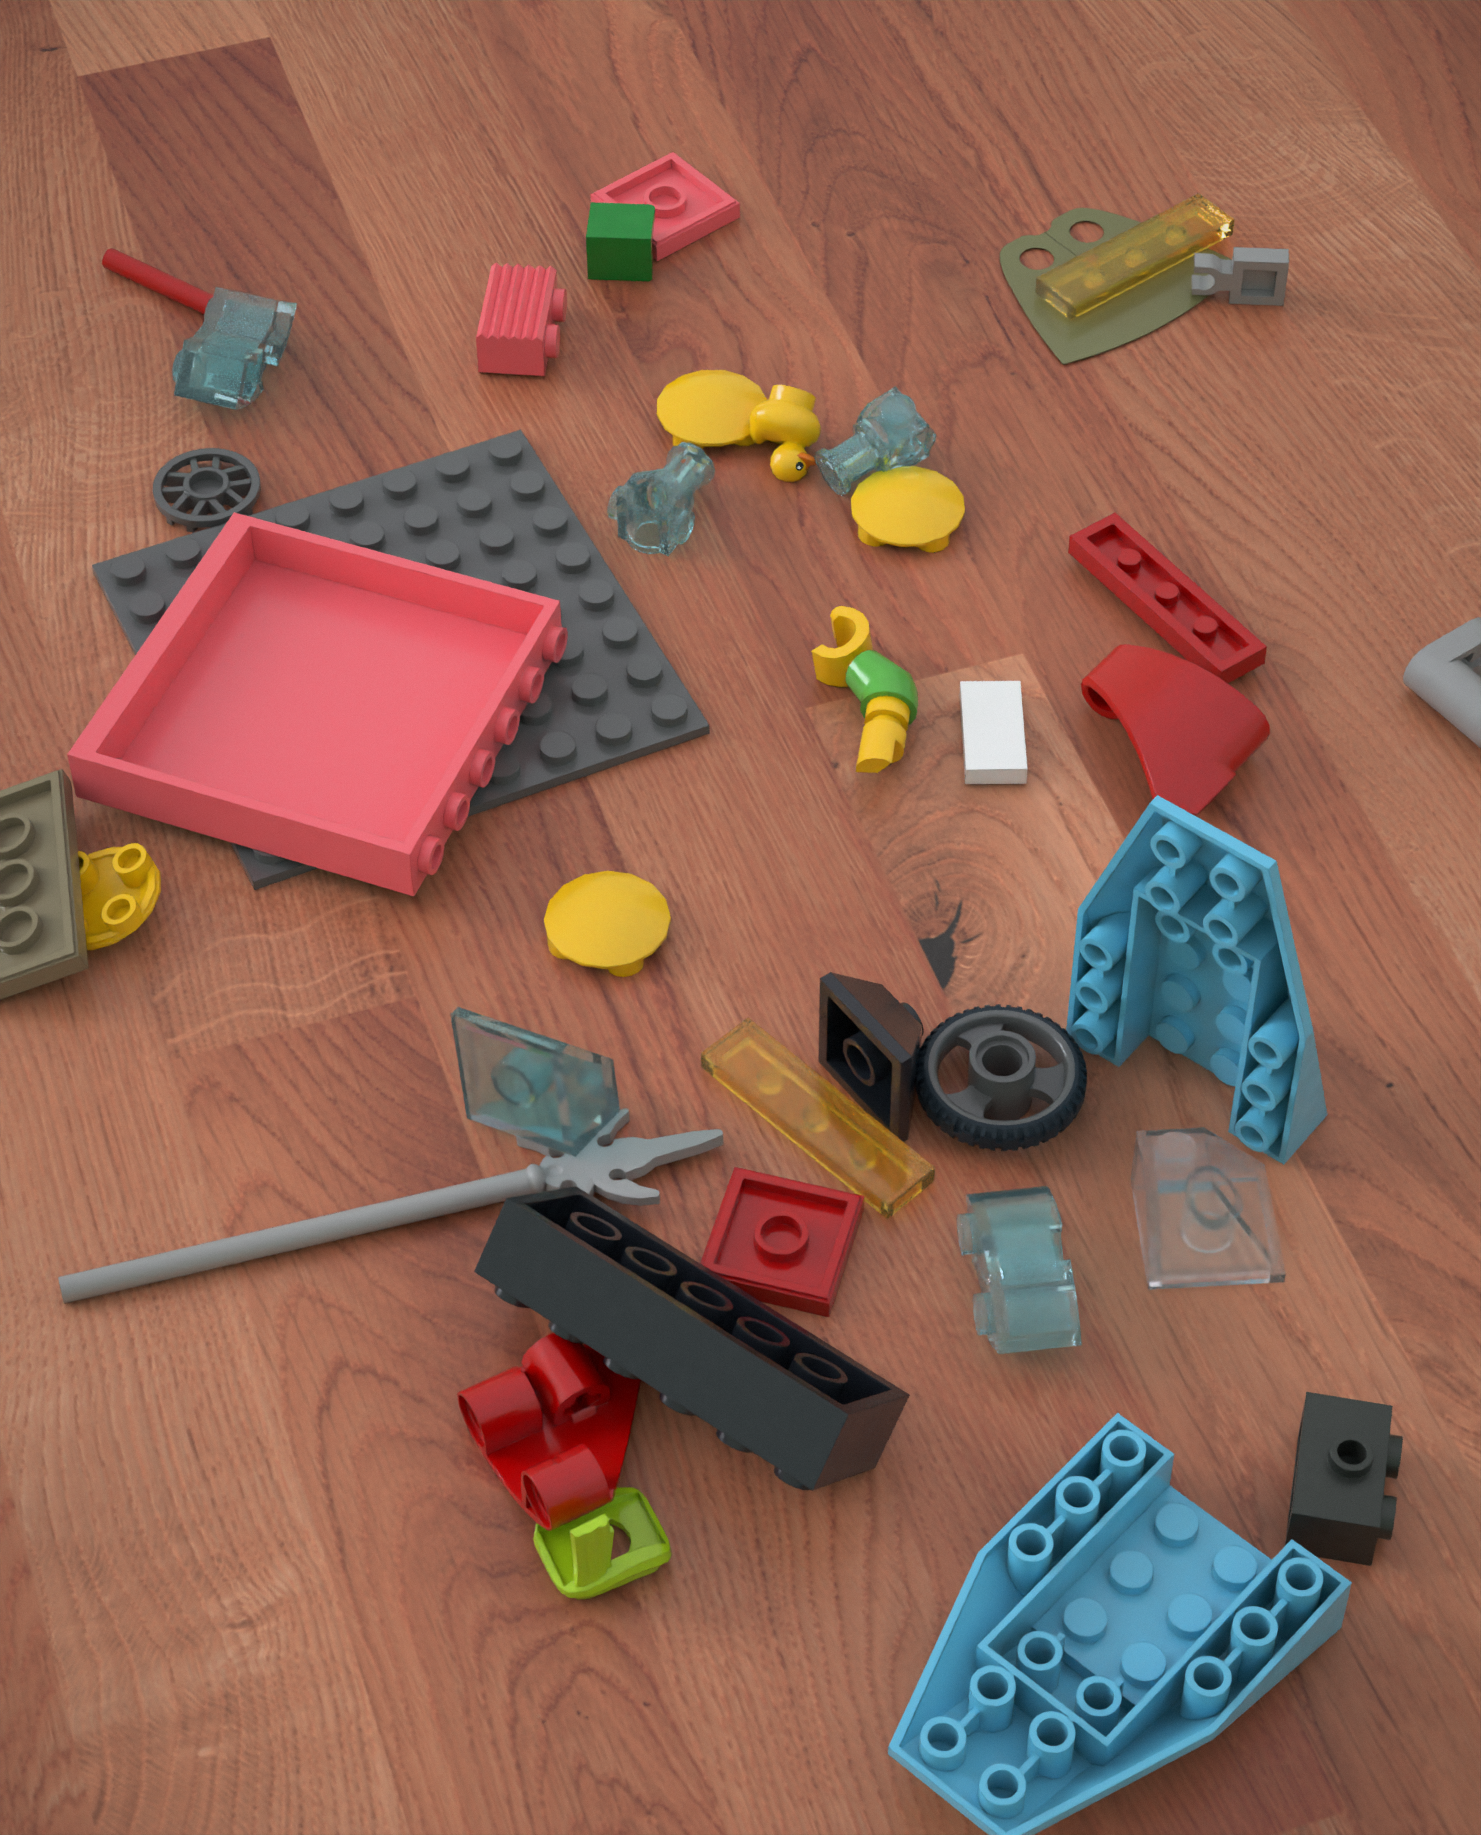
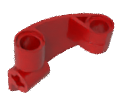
M1120 644L1082 679V694L1089 706L1103 717L1119 719L1139 756L1152 799L1158 795L1194 816L1199 815L1237 775L1235 772L1263 745L1270 735V725L1266 716L1249 699L1218 676L1173 654L1148 647Z

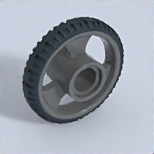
M996 1004L995 1006L985 1005L984 1008L977 1006L971 1010L966 1009L963 1011V1014L958 1012L954 1016L948 1017L945 1022H941L930 1032V1035L927 1036L920 1048L915 1086L919 1102L927 1116L950 1137L955 1138L956 1136L959 1142L968 1143L972 1147L979 1145L980 1149L987 1148L995 1151V1148H999L1001 1151H1017L1018 1147L1028 1149L1031 1146H1038L1040 1142L1045 1143L1049 1141V1139L1056 1137L1058 1132L1062 1133L1072 1123L1084 1102L1087 1087V1069L1084 1056L1078 1044L1075 1043L1074 1038L1064 1028H1061L1060 1024L1053 1022L1051 1018H1043V1014L1035 1013L1031 1009L1022 1010V1007L1019 1006L1016 1008L1011 1007V1005L1001 1007V1004ZM1029 1041L1046 1050L1058 1065L1049 1068L1035 1067L1036 1054ZM956 1046L964 1047L970 1051L967 1088L958 1093L945 1094L938 1078L940 1064L945 1056ZM1032 1097L1039 1098L1050 1105L1035 1115L1020 1119L1030 1109Z

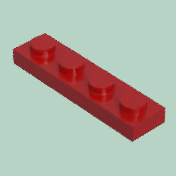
M1113 513L1070 535L1068 553L1189 662L1218 676L1226 683H1230L1265 664L1267 646L1118 514Z

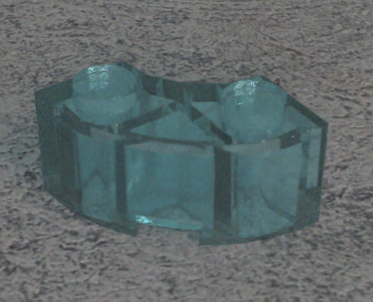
M216 287L214 296L206 306L203 325L193 337L184 340L182 350L175 357L172 369L173 380L176 382L174 396L235 410L245 408L254 402L264 390L261 378L267 364L278 366L292 328L297 303L236 289Z
M1047 1186L966 1194L968 1213L957 1215V1233L961 1254L971 1255L981 1293L973 1294V1313L978 1336L987 1335L988 1342L998 1354L1082 1345L1071 1260H1063L1061 1241L1062 1221L1050 1189Z

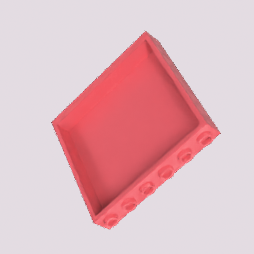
M234 512L67 754L76 797L415 896L427 874L434 875L437 872L443 858L444 845L452 831H459L464 826L470 809V801L478 787H486L494 771L495 758L503 744L510 745L513 742L518 731L520 715L526 705L537 701L543 687L544 675L552 662L558 663L565 652L568 631L561 624L560 601Z

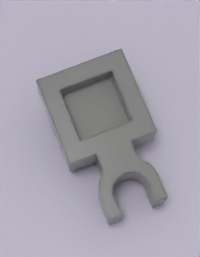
M1234 247L1232 260H1222L1214 254L1194 253V273H1208L1209 275H1192V295H1212L1218 291H1229V304L1283 306L1289 269V249Z

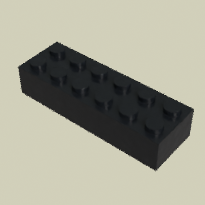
M577 1186L506 1198L474 1270L475 1273L495 1285L494 1292L499 1298L517 1307L531 1308L550 1321L548 1326L556 1335L574 1343H585L605 1356L603 1362L610 1370L626 1378L641 1379L661 1392L659 1398L667 1407L684 1415L698 1416L717 1429L716 1435L723 1443L738 1451L757 1454L775 1466L774 1473L780 1480L801 1490L813 1491L874 1469L910 1396L905 1391Z

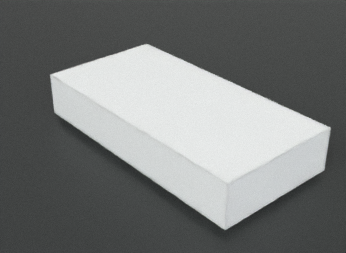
M960 681L959 698L965 784H1026L1028 769L1021 681Z

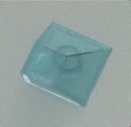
M457 1007L450 1014L467 1119L576 1157L620 1111L613 1059Z

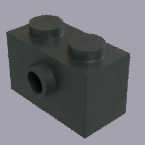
M1306 1392L1298 1433L1285 1545L1293 1539L1316 1557L1371 1566L1377 1539L1391 1540L1396 1513L1397 1497L1384 1495L1385 1477L1393 1479L1398 1477L1403 1436L1390 1434L1393 1406Z

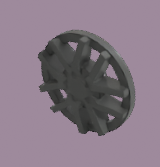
M219 448L197 449L178 455L168 461L158 471L153 481L154 501L159 511L166 517L167 523L170 525L175 523L187 527V532L192 533L197 528L214 527L226 523L234 512L246 516L252 515V508L259 499L261 492L260 476L255 465L239 453ZM212 461V467L198 468L197 462ZM222 462L235 465L234 467L221 470ZM190 465L191 467L190 473L176 472L184 466ZM223 505H228L232 508L226 511ZM194 508L191 514H186L188 510Z

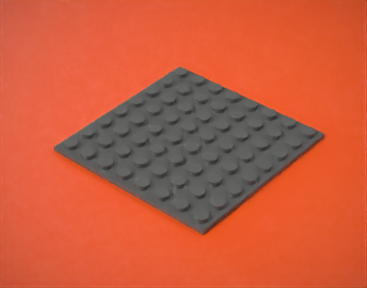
M521 430L249 515L257 519L560 601L561 624L568 631L565 652L558 663L552 662L544 675L543 687L537 701L526 705L520 715L518 731L513 742L510 745L503 744L495 758L494 771L489 783L484 788L478 787L470 801L468 816L710 733L707 720ZM226 523L92 565L93 574L135 655ZM231 843L254 890L318 869Z

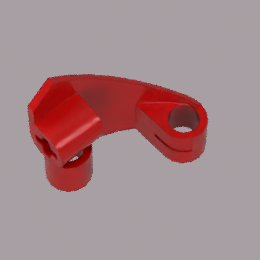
M551 1333L538 1340L527 1350L521 1362L523 1366H513L457 1393L462 1417L486 1461L520 1507L537 1524L548 1531L565 1525L614 1500L624 1465L641 1379L626 1378L610 1370L603 1362L605 1356L588 1345L565 1340L555 1333Z

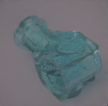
M895 386L864 407L856 424L853 425V436L831 450L821 448L815 452L814 457L824 480L836 494L844 496L851 491V484L874 469L885 472L902 466H914L930 456V450L935 443L936 434L916 411L914 401L909 396L902 394Z
M681 442L679 445L673 446L667 454V463L662 469L634 473L624 486L620 485L613 491L608 503L607 515L609 518L617 521L618 537L627 540L631 548L646 554L662 553L669 556L678 544L682 545L688 540L695 522V514L691 511L694 505L693 494L698 488L708 485L715 475L713 461L700 447L687 442Z

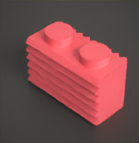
M497 262L491 266L476 335L479 373L545 377L548 358H558L560 326L555 325V322H565L567 310L566 289L557 288V270L549 266L545 269L541 265L535 269L531 265L523 268L519 264L512 267L508 263L502 267Z

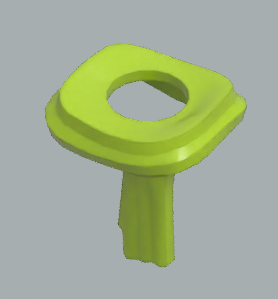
M617 1487L612 1502L552 1531H548L536 1523L533 1537L537 1552L554 1585L560 1593L568 1598H576L578 1600L598 1596L654 1573L662 1564L667 1563L672 1556L669 1540L655 1512L644 1494L633 1487ZM609 1524L622 1529L630 1540L629 1551L612 1560L614 1529Z

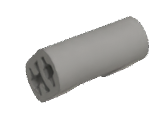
M1477 617L1421 649L1407 665L1403 675V683L1481 749V617Z

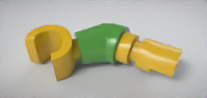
M839 606L833 609L830 614L833 635L838 648H829L821 644L811 651L816 679L826 685L849 687L860 701V711L865 718V726L862 731L856 772L878 773L891 763L899 761L904 754L906 731L908 730V725L912 724L917 715L918 691L909 672L873 650L869 621L864 614L851 607Z

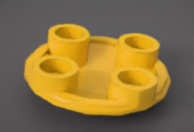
M700 370L682 375L665 386L657 399V417L663 428L672 434L674 447L685 453H695L704 447H722L733 443L740 446H749L755 443L750 435V414L762 401H766L767 398L761 388L744 375L726 370Z
M917 466L891 467L875 472L858 484L851 498L852 517L858 524V537L863 543L873 547L890 544L898 547H918L929 553L942 551L949 545L950 534L959 527L965 514L964 496L955 483L937 471Z
M138 843L127 844L123 847H109L89 853L88 855L85 852L78 851L87 950H95L116 944L136 931L153 912L161 893V872L146 849Z
M615 871L584 874L564 884L549 900L544 917L548 949L553 956L559 959H569L581 966L608 969L611 974L618 977L632 976L643 968L644 958L652 955L666 939L671 921L667 901L652 883L633 874Z

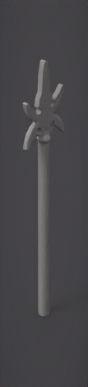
M624 1108L596 1122L585 1134L580 1145L567 1137L554 1133L538 1131L517 1133L516 1140L519 1147L534 1150L546 1156L539 1166L531 1164L522 1170L60 1276L58 1279L63 1302L66 1304L503 1202L506 1198L574 1186H577L593 1196L594 1192H597L609 1200L622 1204L639 1206L659 1204L660 1195L658 1190L640 1186L631 1180L645 1176L657 1166L695 1156L723 1145V1131L720 1129L692 1131L653 1139L638 1137L614 1139L617 1132L630 1120L629 1109Z

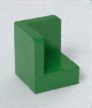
M591 202L586 233L588 279L646 282L652 280V238L655 222V207L653 205Z

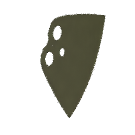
M1090 208L1070 210L1053 219L1048 231L1035 236H1021L1005 245L1000 251L1001 268L1010 288L1031 324L1063 365L1106 352L1147 335L1183 315L1207 298L1209 295H1192V275H1209L1208 273H1194V253L1214 254L1222 260L1232 259L1161 229L1121 215ZM1088 221L1100 225L1104 234L1098 241L1085 243L1074 239L1070 235V228L1076 223ZM1039 248L1050 252L1054 257V262L1048 268L1034 270L1025 267L1020 262V256L1026 250ZM1090 259L1096 261L1098 267L1092 271H1085L1079 267V263L1082 260Z

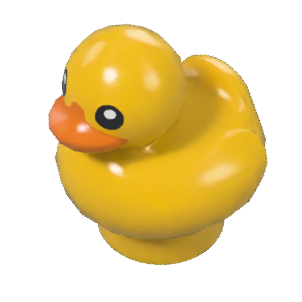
M773 385L769 400L762 401L750 414L749 427L750 435L755 443L761 444L765 440L781 444L771 455L770 466L772 472L779 480L794 482L804 477L810 466L817 464L815 458L807 454L805 447H810L817 442L821 433V426L817 416L813 413L816 397L804 390L786 385Z

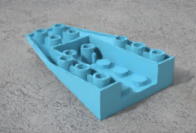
M1157 795L1149 803L1078 908L1066 1031L1084 1051L1099 1055L1118 1067L1124 1063L1148 1036H1151L1170 1052L1182 1054L1211 1071L1223 1083L1235 1086L1228 1132L1238 1137L1248 1148L1257 1152H1263L1284 1165L1327 1116V1109L1313 1026L1277 861Z
M1117 1413L977 1553L888 1746V1755L986 1834L1035 1835L1217 1737L1341 1629L1352 1582L1293 1539L1273 1559L1267 1557L1170 1486L1174 1453Z

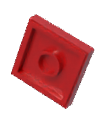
M734 1167L700 1264L761 1302L830 1317L864 1212L865 1196Z

